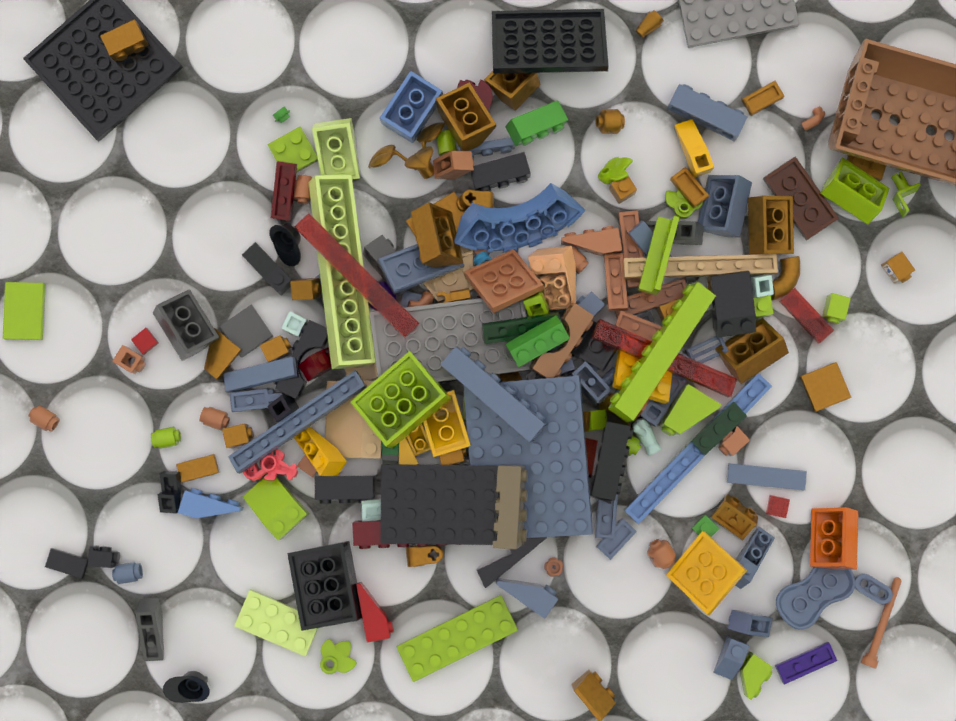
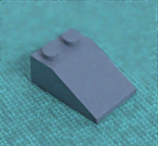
M503 578L496 580V585L544 619L558 601L557 592L547 584L544 587L541 584Z

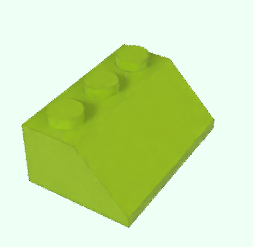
M842 157L826 180L820 194L859 220L869 224L882 211L890 188Z

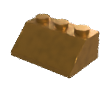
M470 82L436 98L438 113L462 151H470L480 146L497 127Z
M756 196L748 198L749 255L794 254L793 196Z
M429 202L411 212L412 224L415 228L416 242L419 246L422 264L433 268L462 264L463 259L460 246L454 242L456 229L452 212Z
M764 318L756 321V332L735 335L727 340L724 346L720 345L715 348L729 372L740 384L746 382L789 353L784 338ZM724 346H727L729 350L726 353L722 351Z

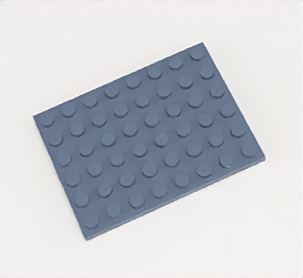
M580 376L500 382L504 387L506 385L510 386L516 392L514 395L519 400L521 398L525 399L531 405L529 408L534 413L538 411L546 418L544 420L547 423L546 427L533 442H528L464 386L467 435L471 445L468 447L470 465H525V470H528V481L525 482L528 499L524 506V510H527L528 513L527 522H524L527 538L592 535L593 526Z

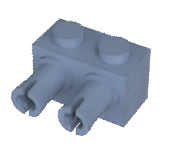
M585 361L569 376H580L581 392L595 405L612 390L609 386L613 383L615 368L612 367L603 377H600L596 373L599 369Z

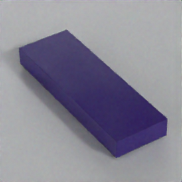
M826 642L775 665L782 683L785 685L838 660L830 643Z

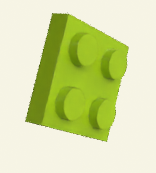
M301 127L267 144L276 161L297 164V172L318 161V157Z

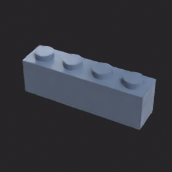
M686 84L678 85L667 107L668 110L686 119H693L695 123L734 142L738 138L747 119V116L741 110H733L722 101L716 102L705 93L699 94Z

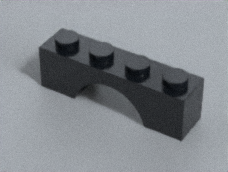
M311 320L308 323H304L300 332L302 336L300 340L295 341L292 347L294 352L291 357L296 359L297 377L275 382L277 385L275 389L299 400L307 384L301 375L298 365L307 352L318 348L324 349L328 342L327 328Z

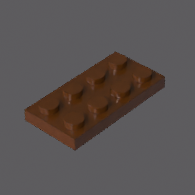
M796 156L763 178L774 196H793V223L806 241L839 219L825 197L820 194V190Z

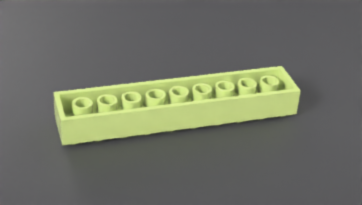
M315 175L309 181V191L332 369L369 367L376 363L352 175Z

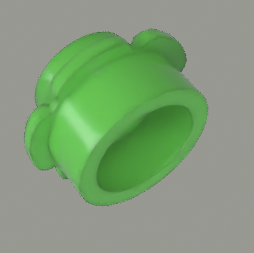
M284 106L274 113L275 122L279 121L282 123L290 117L288 115L290 110H287Z

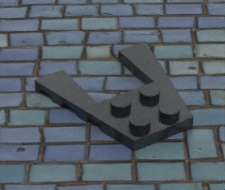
M547 537L527 538V541L518 549H510L512 554L478 569L477 572L484 587L487 588Z

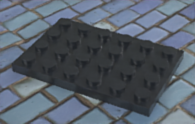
M604 9L492 11L493 74L608 71Z
M381 464V543L493 545V541H497L494 523H496V518L499 516L495 511L496 499L499 498V494L496 492L499 465Z

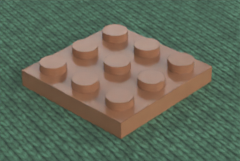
M514 249L464 271L465 278L493 313L544 290L542 282Z

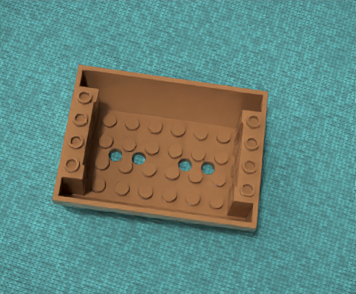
M865 39L858 49L846 76L828 140L829 149L956 186V64ZM877 111L880 114V119H873L871 112ZM890 116H895L898 119L897 125L890 123ZM928 126L934 129L935 134L933 136L927 134L926 128ZM945 132H950L953 135L952 141L945 139Z

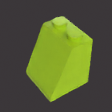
M689 384L684 385L659 423V426L662 427L661 431L669 436L679 435L718 410L721 404Z

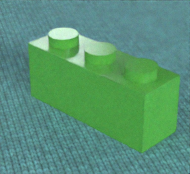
M557 100L512 118L505 128L515 147L521 144L526 146L533 142L535 138L540 140L548 136L552 131L557 133L563 130L568 118Z
M554 316L505 345L517 366L520 367L569 340L570 337L559 318Z

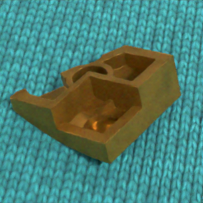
M214 328L219 339L209 345L204 369L215 379L220 380L224 373L232 366L231 363L242 349Z

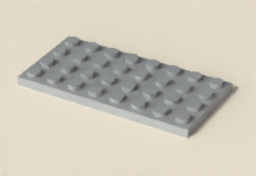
M482 298L369 312L378 377L406 353L411 351L437 382L457 380L440 365L455 346L459 348L465 347L471 353L470 357L474 361L478 359L486 366L485 370L489 374L493 372L497 375L531 370L529 367L533 362L532 360L520 367L517 366L505 345L509 341L484 344L482 323L526 317L523 300L495 313L490 310Z

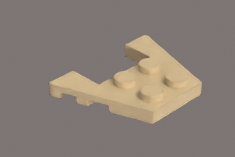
M460 246L464 264L463 268L423 283L438 303L445 301V297H437L438 292L449 294L450 291L469 288V291L474 290L464 276V271L473 268L472 249Z

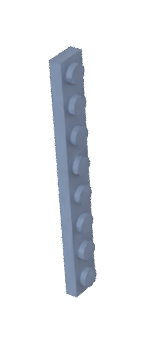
M356 370L228 456L236 472L242 473L367 388Z

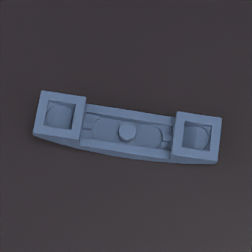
M683 353L673 366L669 402L662 404L650 400L640 416L656 427L699 364Z

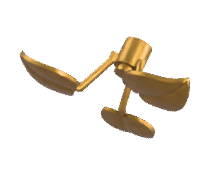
M445 122L435 123L424 128L417 137V141L422 142V149L408 159L395 150V145H387L373 155L368 167L382 166L393 155H397L405 161L406 168L418 170L424 179L430 178L434 175V167L430 162L434 150L431 146L426 147V143L433 141L440 134Z

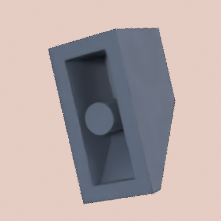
M732 610L729 616L728 629L747 635L769 637L773 618Z
M727 636L713 673L733 680L744 663L749 645Z

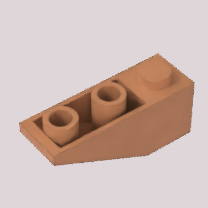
M613 226L603 227L602 231L596 232L594 229L585 230L583 234L578 235L575 232L564 234L565 237L561 238L562 245L574 246L576 249L599 256L620 254L622 252L619 229H613Z

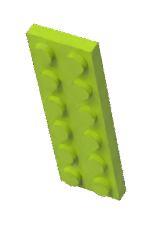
M499 595L396 647L412 681L415 682L518 631V628L502 595Z

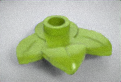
M627 157L611 159L599 172V180L604 184H610L628 177L629 175L625 170L633 160Z
M679 190L677 192L666 191L665 194L667 205L674 209L676 216L680 217V219L689 218L693 211L700 209L703 204L702 202L693 209Z
M327 639L321 647L323 658L321 659L320 667L324 673L333 674L336 671L346 673L355 667L357 662L348 657L351 652L350 641H341L334 645L330 639ZM327 661H333V667H328Z

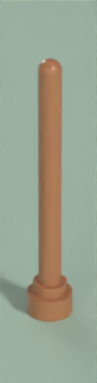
M895 577L891 586L892 599L889 603L885 604L869 653H866L861 661L862 664L875 669L879 662L876 655L901 585L899 577Z

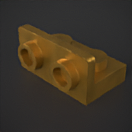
M728 494L711 516V518L741 540H744L757 525L758 516L753 509L746 508L738 498L731 497Z

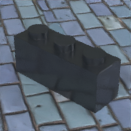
M525 152L473 166L474 170L470 172L475 191H491V188L495 187L499 189L510 186L509 183H524L531 176Z
M315 476V500H320V504L331 503V500H339V503H351V499H358V503H361V501L375 499V476Z

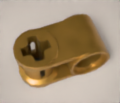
M466 190L457 198L456 205L463 212L468 209L472 202L484 207L494 208V193L491 191Z
M436 545L406 547L407 567L435 564L442 560L444 556L443 549ZM433 549H435V552H439V556L436 559L430 556Z

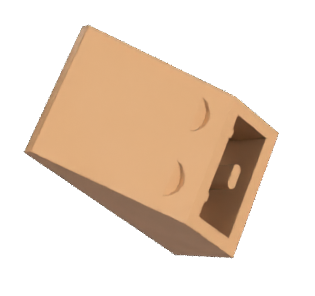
M572 246L537 249L528 256L532 272L543 284V294L549 310L567 309L571 303H576V263Z

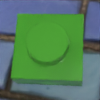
M705 514L691 528L697 535L705 531L710 537L719 530Z

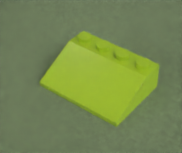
M409 351L350 402L383 444L392 449L450 400L451 397L413 353Z

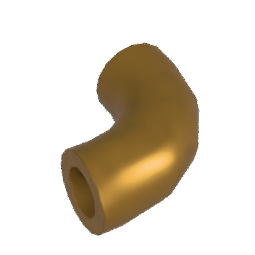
M799 256L780 259L781 273L776 280L772 281L774 294L771 295V300H776L789 294L797 285L800 276Z

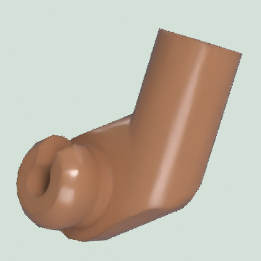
M425 291L422 293L423 296L419 301H409L408 307L430 305L434 300V296L429 291Z

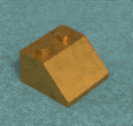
M492 71L484 79L498 98L514 111L541 85L537 73L493 74Z
M588 670L571 685L574 692L596 719L601 721L616 704L613 699L615 694L609 687L605 689L602 686L601 682L603 680L596 671L592 673Z

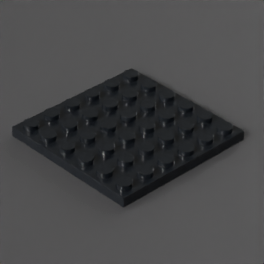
M89 0L23 58L98 142L183 68L122 0ZM135 19L149 46L145 47L141 52H134L128 55L122 61H114L110 57L100 36Z

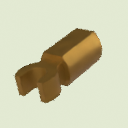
M469 288L450 291L449 294L445 292L437 293V297H445L443 303L471 300Z

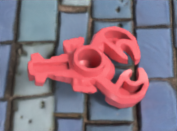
M276 449L275 455L273 451L260 460L261 469L255 463L243 471V474L252 481L260 480L262 476L267 480H275L277 474H286L287 480H292L298 474V466L293 464L289 467L288 464L283 462L284 453Z

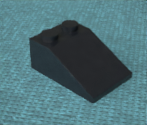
M749 270L711 275V292L716 295L712 301V322L717 337L756 332V314Z

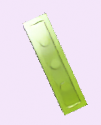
M660 216L657 217L638 287L639 291L657 295L661 290L680 217L673 216L671 220Z

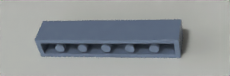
M455 346L440 365L528 442H533L546 427L547 423L544 422L546 418L538 411L534 413L529 408L531 405L525 399L521 398L519 400L514 395L516 392L510 386L506 385L504 387L500 383L501 379L495 373L489 374L485 370L486 366L480 360L474 361L470 357L471 353L465 347L459 348Z

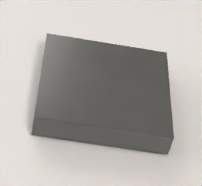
M253 305L248 306L220 325L227 338L242 349L239 353L241 358L273 337Z

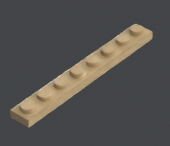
M777 254L669 257L664 278L703 277L749 270L750 275H775L778 273ZM624 258V279L641 278L646 258Z

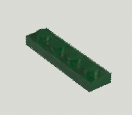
M558 312L482 323L484 344L511 341L554 316H557L560 320V315Z

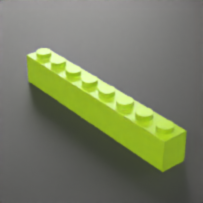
M701 283L688 284L682 292L684 295L672 306L674 310L664 318L662 328L654 333L652 343L644 348L641 353L643 355L640 361L635 362L631 368L632 373L630 376H627L622 381L620 391L616 392L610 399L611 404L608 409L625 422L634 421L716 297Z

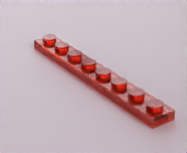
M309 213L295 225V229L404 338L419 325V322Z
M602 319L597 321L592 335L593 339L639 359L643 356L641 353L644 348L652 343L648 339ZM679 353L667 369V371L726 397H732L737 378Z

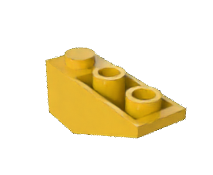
M693 119L674 125L688 167L694 178L711 173L714 165L708 148Z
M308 427L294 437L320 476L339 475L347 461L334 445L311 427Z

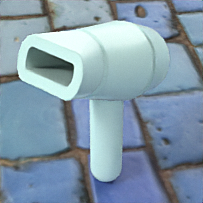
M644 418L633 422V432L645 447L648 456L660 451L662 448L658 444L649 422Z

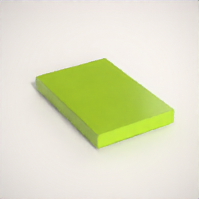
M5 282L2 339L43 340L45 283Z

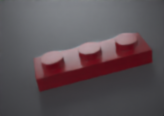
M277 161L271 210V218L291 221L297 164L282 161Z

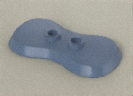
M813 567L805 579L781 589L776 598V608L789 626L798 630L807 629L815 624L827 606L842 601L853 593L855 589V576L852 570Z

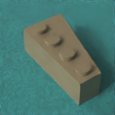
M501 464L498 466L496 492L500 494V498L496 499L495 511L499 516L496 518V523H494L497 541H493V548L518 549L527 541V530H524V522H527L528 513L527 510H524V506L528 499V491L525 490V482L528 481V470H525V465Z

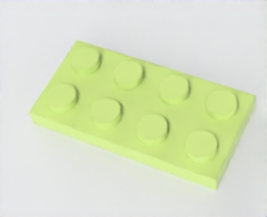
M251 589L234 625L239 629L305 657L318 629L301 631L298 609Z

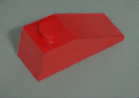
M362 582L357 583L367 643L389 639L391 633L394 632L392 621L388 620V616Z

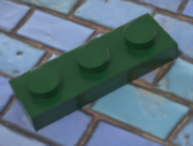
M732 402L691 442L703 455H706L747 415L735 402Z

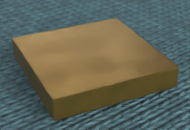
M837 362L800 376L814 412L852 398Z

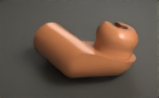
M819 106L813 109L814 116L801 123L805 131L818 125L825 117V111L822 110V107Z

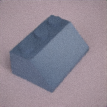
M708 175L705 191L709 197L703 201L698 223L704 226V232L723 237H740L752 186L751 181L740 175Z

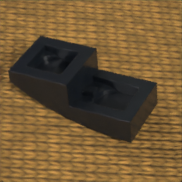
M163 471L159 473L162 492L157 494L160 512L178 513L181 499L180 472Z

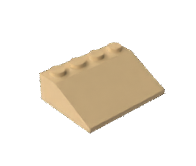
M363 380L367 387L374 382ZM327 381V389L338 381ZM357 395L326 415L325 439L334 445L344 458L382 459V441L350 402Z

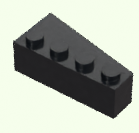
M606 411V427L603 428L602 446L599 448L598 464H596L592 485V496L615 501L616 494L620 495L622 483H619V479L625 473L626 465H623V460L628 458L629 446H627V441L632 439L633 428L630 422H625L615 413Z

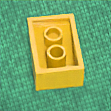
M454 390L447 392L451 399L423 422L433 457L471 446Z

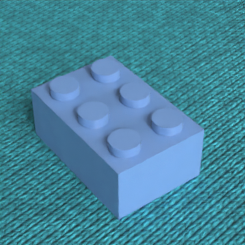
M410 71L380 116L381 124L409 142L414 143L437 108L436 98L442 96L443 91Z

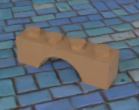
M571 303L560 319L570 339L563 342L557 350L549 353L545 352L536 357L529 368L543 378H557L562 371L560 368L563 363H567L572 356L570 352L574 346L577 347L581 343L583 332L585 330L588 331L592 326L594 315L578 304Z

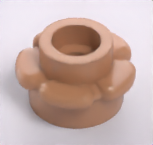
M555 557L550 558L544 565V569L551 577L559 576L563 572L562 561L557 560Z

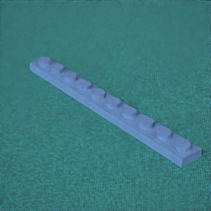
M759 373L756 374L708 424L732 402H735L746 414L772 385ZM690 442L624 511L639 524L705 455Z

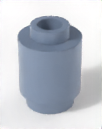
M136 562L119 564L112 570V577L118 584L136 582L138 579L143 578V569L141 564H136Z

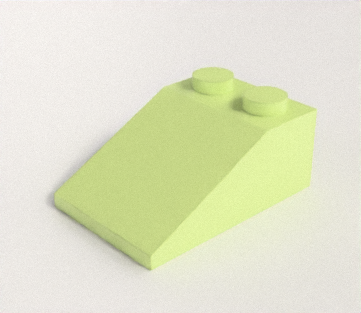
M352 118L314 123L312 131L321 175H352V180L360 179Z

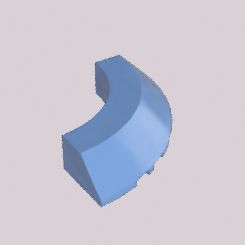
M552 183L534 198L512 207L489 208L472 202L461 216L454 242L475 251L477 249L487 250L489 253L501 250L508 252L513 249L518 251L517 248L527 245L530 248L541 244V240L552 235L553 237L558 235V231L572 225L585 212V209L565 190Z

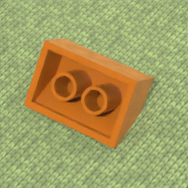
M847 507L812 508L810 567L857 570L858 511Z

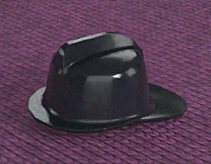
M286 223L283 226H272L269 230V236L280 260L288 266L298 265L301 259L298 247L301 241L300 233L290 223Z
M189 671L183 676L167 680L163 685V693L166 698L175 703L204 701L210 694L207 684L208 677L197 671Z

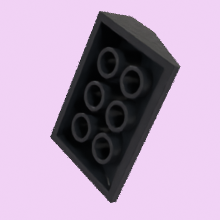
M349 541L287 553L301 631L362 619L356 586L357 579Z

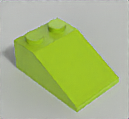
M278 477L275 480L262 478L243 496L260 521L277 540L283 539L310 514Z

